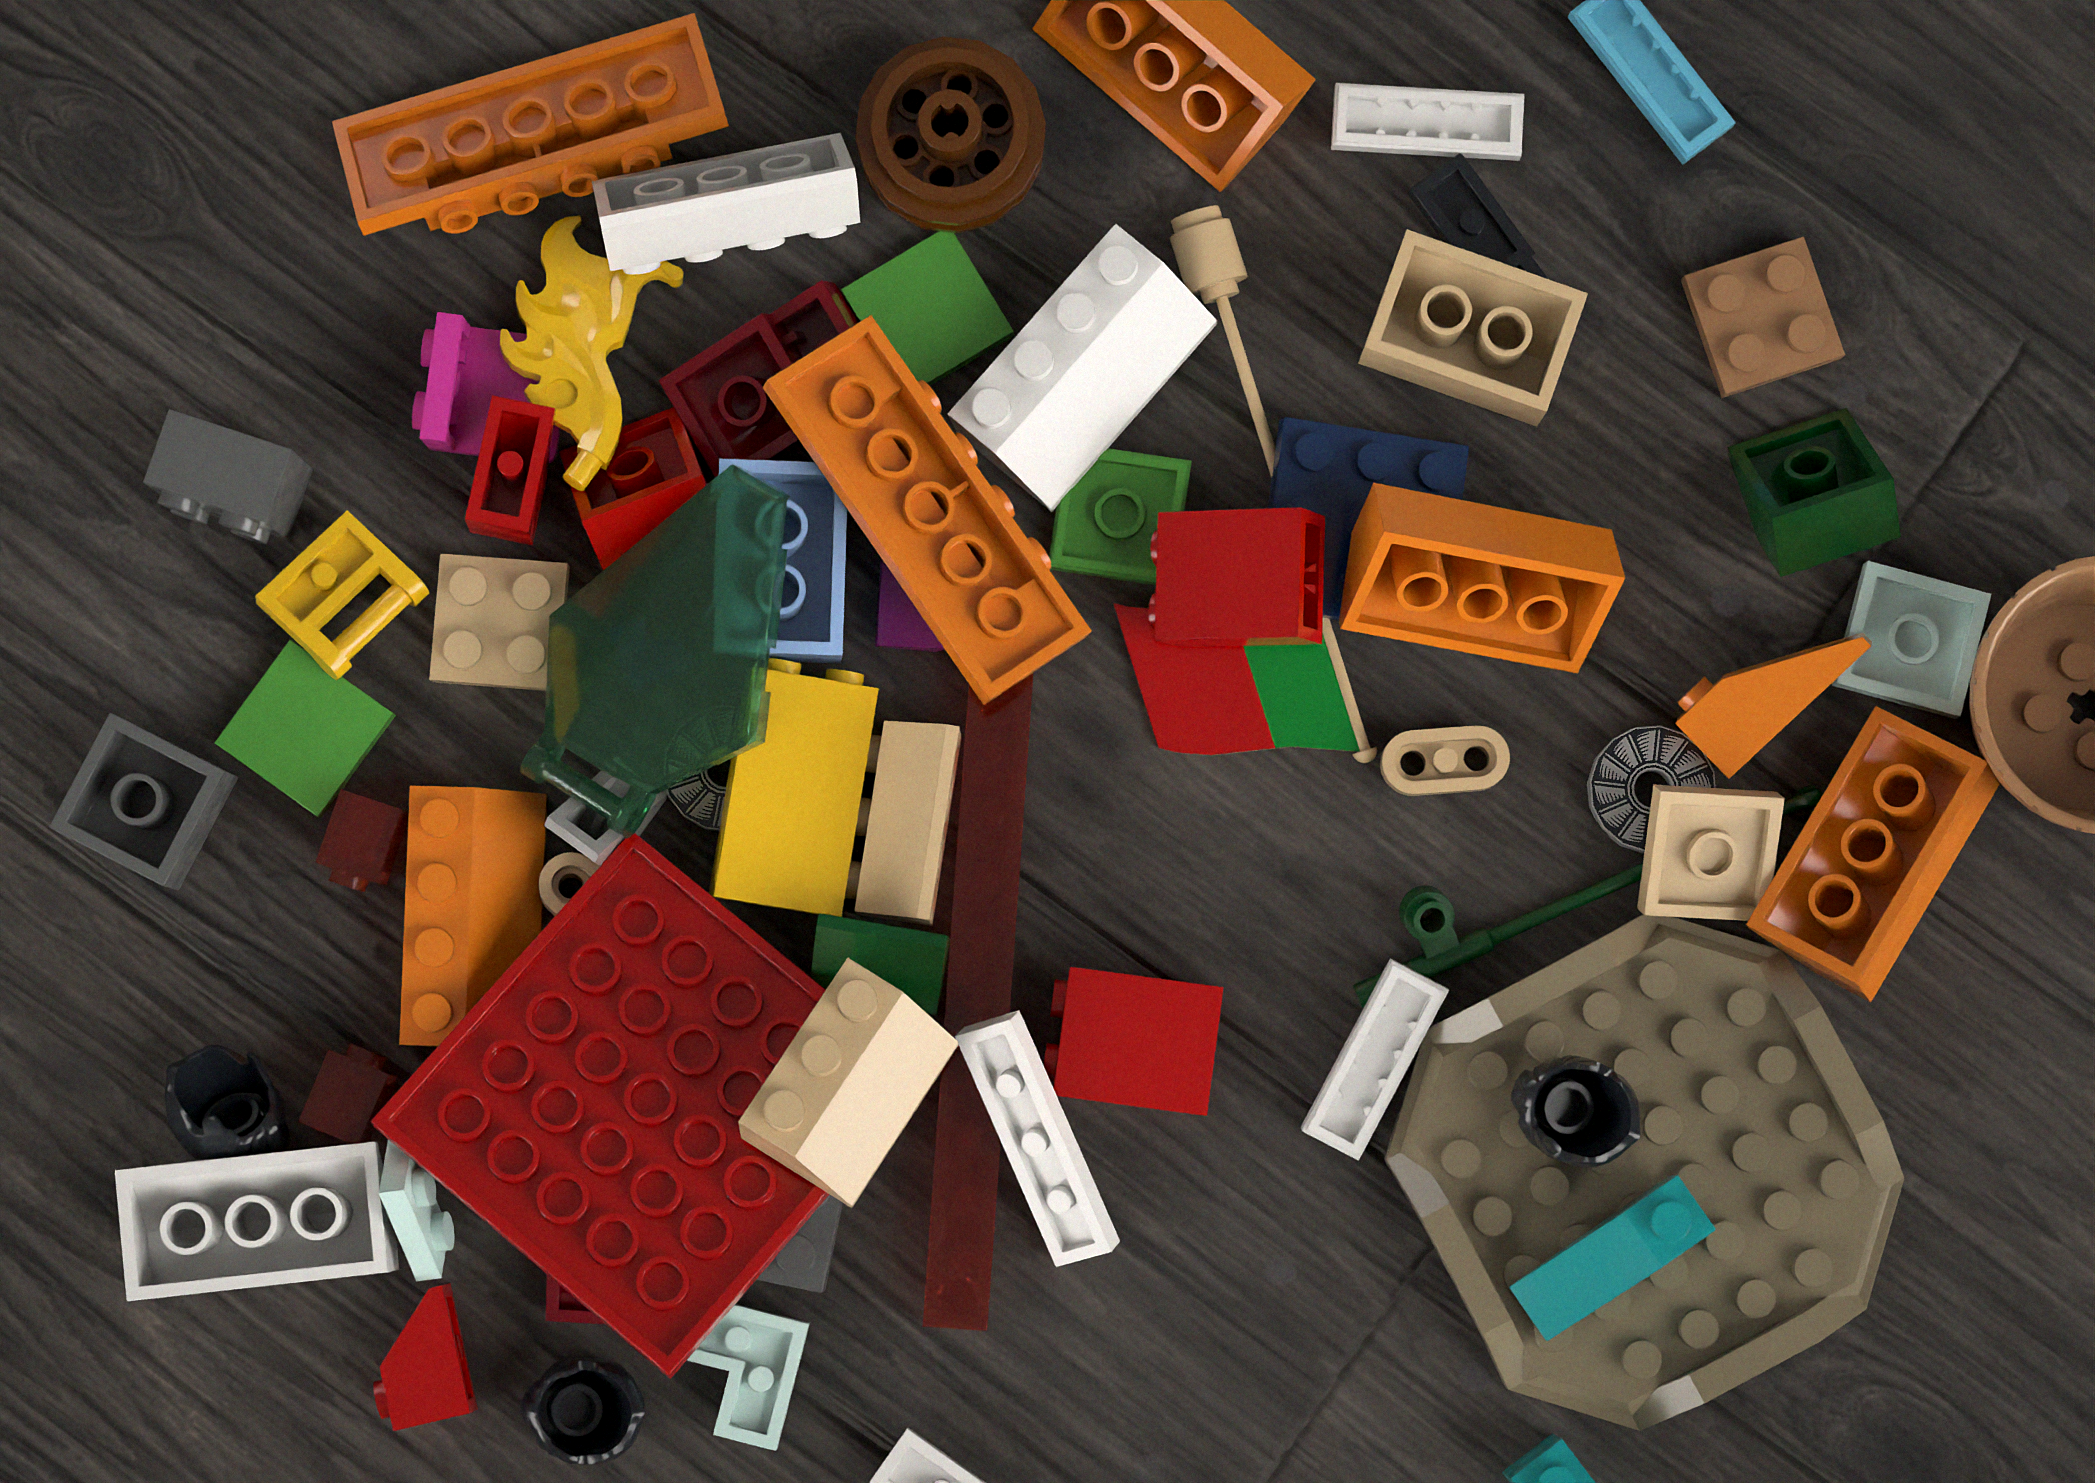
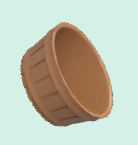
M2095 556L2063 563L2056 566L2054 571H2051V569L2045 571L2019 589L2015 596L2011 597L2001 608L1985 632L1974 659L1970 681L1969 709L1973 736L1983 760H1986L1997 780L2011 795L2029 810L2052 823L2071 830L2095 834V721L2085 718L2080 724L2074 723L2069 718L2074 708L2066 702L2072 692L2078 696H2083L2088 690L2095 693Z

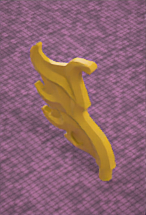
M578 215L560 219L546 231L541 242V262L546 272V286L542 292L530 295L524 281L519 280L516 286V307L519 318L526 327L527 338L521 342H514L509 331L501 329L500 351L503 359L513 371L525 378L539 381L537 385L530 383L524 390L527 401L555 408L554 425L571 434L577 442V453L579 454L566 470L563 478L573 488L584 491L600 468L607 470L617 448L622 428L621 398L606 363V357L611 351L623 347L631 324L637 295L643 285L653 280H660L668 283L671 287L677 288L683 284L684 272L680 267L667 261H661L659 268L643 274H626L623 272V269L610 271L608 258L590 254L576 243L573 233L581 225V217Z

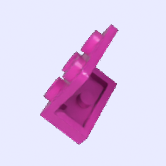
M437 312L435 329H426L424 332L421 347V366L429 367L426 392L417 391L412 411V428L420 430L419 438L430 450L479 456L492 395L528 402L524 395V390L530 383L537 385L539 381L521 376L513 371L505 362L500 351L501 331L471 327L463 315ZM509 332L514 342H521L527 338V334ZM555 425L553 428L549 463L555 460L558 452L561 428Z

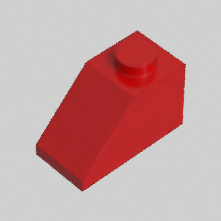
M492 395L465 516L470 533L533 545L547 480L556 414L555 408Z
M451 1283L428 1289L379 1367L382 1379L376 1380L373 1383L375 1402L381 1419H391L393 1431L469 1414L478 1409Z

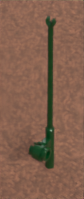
M1809 785L1800 789L1793 797L1784 800L1782 817L1797 810L1816 807L1822 797L1819 789L1816 790L1813 785ZM1643 863L1490 930L1480 928L1458 939L1453 929L1454 909L1448 898L1442 891L1433 886L1423 885L1415 887L1403 897L1399 906V916L1404 927L1417 939L1423 954L1401 964L1431 979L1492 952L1495 945L1640 881ZM1435 908L1428 917L1420 919L1424 911ZM1383 972L1352 985L1362 1008L1365 1007Z

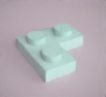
M388 1139L379 1188L380 1198L416 1281L442 1278L445 1253L448 1250H452L454 1246L452 1218L449 1212H441L436 1200L435 1179Z
M735 1304L687 1359L691 1362L729 1371L713 1435L774 1451L778 1449L810 1323Z

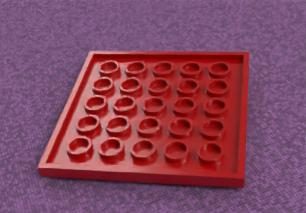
M631 831L371 1120V1123L381 1134L671 1379L829 1196V1193L743 1140L738 1123L826 990L640 836Z

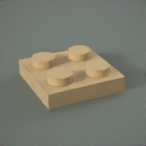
M440 554L429 680L436 683L559 692L570 571L568 563Z
M1653 785L1637 909L1647 916L1748 921L1774 878L1785 798L1774 791Z

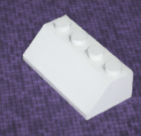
M841 133L592 181L610 271L623 269L624 273L631 275L651 272L660 267L661 261L685 257L688 262L713 260L723 254L722 249L747 245L751 250L771 249L785 242L784 237L809 233L813 238L833 237L847 230L846 225L860 223L855 167Z
M1115 224L949 411L948 416L956 432L964 435L976 450L1052 512L1069 490L1094 465L1099 456L1109 448L1218 324L1217 320L1164 262Z
M367 1142L115 1170L126 1300L135 1301L399 1270L396 1232L379 1195L383 1163L378 1143Z

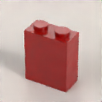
M1302 507L1158 512V526L1152 535L1150 545L1152 561L1156 566V593L1152 595L1149 602V620L1152 628L1155 630L1154 640L1178 647L1322 644L1325 516Z
M1070 967L1068 981L1055 979L1050 1017L1063 1019L1059 1044H1046L1044 1068L1050 1082L1054 1083L1056 1095L1058 1097L1207 1116L1224 987Z

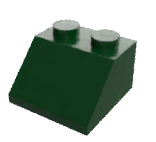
M1847 408L1727 447L1728 456L1758 542L1780 577L1808 570L1816 565L1858 551L1868 550L1876 545L1901 537L1894 478Z
M819 913L810 977L826 990L846 959L849 958L904 992L928 1015L938 1016L950 939L947 935Z

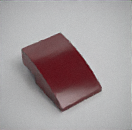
M824 280L819 281L772 313L759 314L658 380L718 483L719 459L780 461L804 448L763 389V386L769 378L859 323L836 283Z

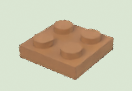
M1804 237L1684 275L1681 279L1722 398L1840 360L1845 356Z

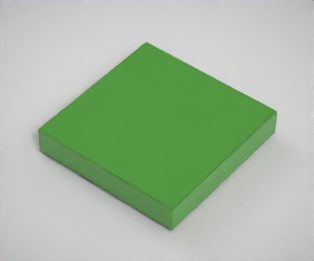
M939 231L841 289L842 294L859 322L872 315L916 380H923L930 386L1015 336L1012 327L954 233Z
M1107 448L1057 505L1049 554L1051 561L1050 570L1156 585V566L1152 561L1150 545L1152 535L1158 526V512L1184 511L1192 461Z
M289 640L215 741V744L311 813L322 818L396 715L345 678L341 677L335 680L330 677L307 651Z

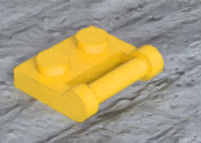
M347 510L268 583L255 598L256 604L300 644L330 677L338 680L352 667L349 660L408 604L416 607L429 594V590L411 569ZM381 574L391 584V587L331 642L319 630L375 577Z

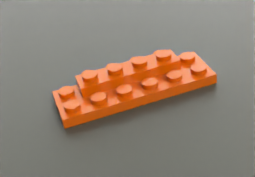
M695 13L332 121L356 219L363 236L421 218L426 219L430 231L442 228L447 233L457 234L472 229L477 224L478 217L503 210L509 215H523L535 209L540 198L564 192L571 197H582L594 192L592 181L623 173L629 174L660 168L661 162L673 159L669 144L729 126Z
M872 315L766 381L763 389L983 705L1086 638L1092 632L1050 572L1051 561L1045 549L1033 537L1027 538L1013 519L1015 512L1008 496L997 485L993 484L990 486L976 466L978 458L971 443L961 433H953L940 414L942 408L934 390L925 381L916 380Z

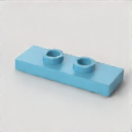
M1585 0L1570 11L1568 19L1682 165L1734 126L1736 122L1640 0Z

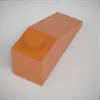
M1862 632L1726 673L1714 684L1704 676L1677 702L1684 712L1677 718L1675 724L1730 779L1872 646V642Z

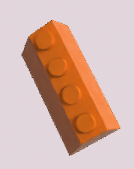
M1051 0L1032 28L1219 192L1223 191L1281 127L1316 80L1225 0Z
M1373 483L1351 534L1339 625L1340 629L1578 674L1625 580V575L1612 529Z
M1875 706L1746 923L1747 927L1814 973L1871 1003L2000 785L1987 761Z
M410 786L399 1045L438 1047L543 930L544 904L539 893V877L545 866L547 827L544 824L547 820V794L477 787Z

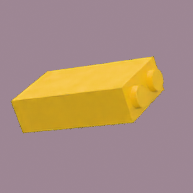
M763 658L762 668L750 667L745 671L709 894L719 899L817 915L820 913L842 917L879 688L863 686L864 675L860 673L826 669L825 679L800 675V663L775 658Z

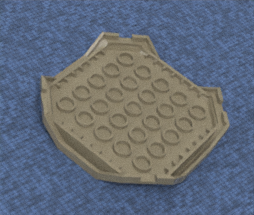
M1642 914L1586 946L1429 1027L1417 1050L1410 1073V1081L1384 1160L1431 1239L1475 1322L1506 1389L1640 1431L1703 1405L1808 1349L1867 1309L1904 1182V1175L1884 1120L1821 1004L1782 950L1679 918ZM1567 1055L1589 1058L1608 1066L1623 1076L1636 1094L1640 1107V1139L1614 1161L1596 1168H1580L1547 1156L1527 1140L1518 1123L1520 1116L1511 1102V1092L1515 1081L1525 1069L1533 1071L1535 1067L1542 1063L1550 1064L1551 1060ZM1679 1175L1716 1230L1661 1269L1552 1339L1545 1341L1509 1289V1286L1667 1176Z

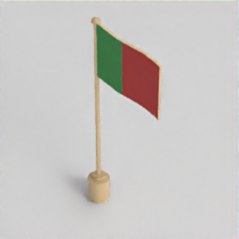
M1218 205L1203 207L1171 220L1174 235L1169 239L1184 285L1194 296L1201 295L1203 304L1217 303L1272 478L1276 448L1228 299L1239 293L1237 283L1246 279L1248 275L1230 219L1222 217ZM1113 603L1159 749L1176 753L1219 755L1300 747L1357 752L1352 755L1360 763L1371 762L1376 757L1377 747L1370 748L1330 619L1323 618L1322 644L1178 647L1154 640L1155 630L1150 624L1148 608H1135Z

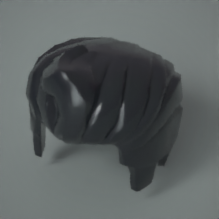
M209 1045L189 1054L182 1060L168 1065L164 1097L168 1123L178 1142L193 1158L204 1161L285 1152L289 1147L291 1133L286 1124V1114L283 1112L286 1107L285 1100L279 1095L280 1091L274 1087L266 1069L253 1053L248 1052L246 1054L247 1058L225 1046Z
M1576 1055L1558 1057L1551 1060L1550 1064L1542 1063L1538 1065L1533 1071L1525 1069L1515 1081L1511 1092V1102L1520 1116L1518 1120L1520 1129L1532 1145L1553 1159L1580 1168H1596L1614 1161L1640 1139V1107L1633 1088L1623 1076L1600 1062Z
M570 1357L554 1363L541 1375L540 1379L534 1382L529 1389L530 1391L524 1393L520 1407L526 1426L532 1435L536 1437L537 1444L542 1450L547 1451L549 1455L559 1458L564 1462L582 1465L604 1463L622 1456L636 1441L645 1416L644 1399L632 1375L619 1363L602 1357Z

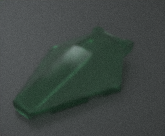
M730 465L549 615L545 730L539 741L528 750L521 763L520 771L523 775L538 784L547 781L608 819V828L624 838H629L642 824L658 793L694 774H700L715 765H719L765 743L771 692L765 691L770 648L776 649L788 551V549L782 548L787 500L791 497L789 494L740 466ZM567 748L610 776L631 785L627 794L620 798L561 761L560 759L565 749Z

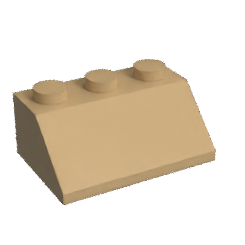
M1407 229L1358 364L1537 427L1548 410L1588 293Z
M884 721L882 736L871 734L865 772L876 774L872 799L861 797L855 835L866 837L862 862H850L845 892L846 899L856 900L854 912L857 915L933 926L961 744L959 726Z
M847 958L739 1120L741 1138L852 1208L954 1053L959 1042L904 992Z

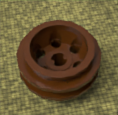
M942 36L907 46L878 68L860 99L855 139L866 181L890 212L921 229L962 233L996 223L1024 201L1041 171L1046 122L1036 87L1013 58L979 40ZM963 85L972 89L967 95L960 90L947 89V86ZM922 94L926 98L919 113H910L904 109V106L916 95ZM992 107H998L1005 113L1008 120L1000 128H991L983 120L985 112ZM959 118L968 126L965 133L960 137L953 132H949L942 138L933 130L936 123L941 119L951 124ZM903 138L915 141L918 145L916 155L907 160L897 157L893 150L897 141ZM984 153H991L999 160V165L988 175L978 172L975 168V160ZM938 169H947L954 176L953 185L951 187L933 185L930 183L931 174Z

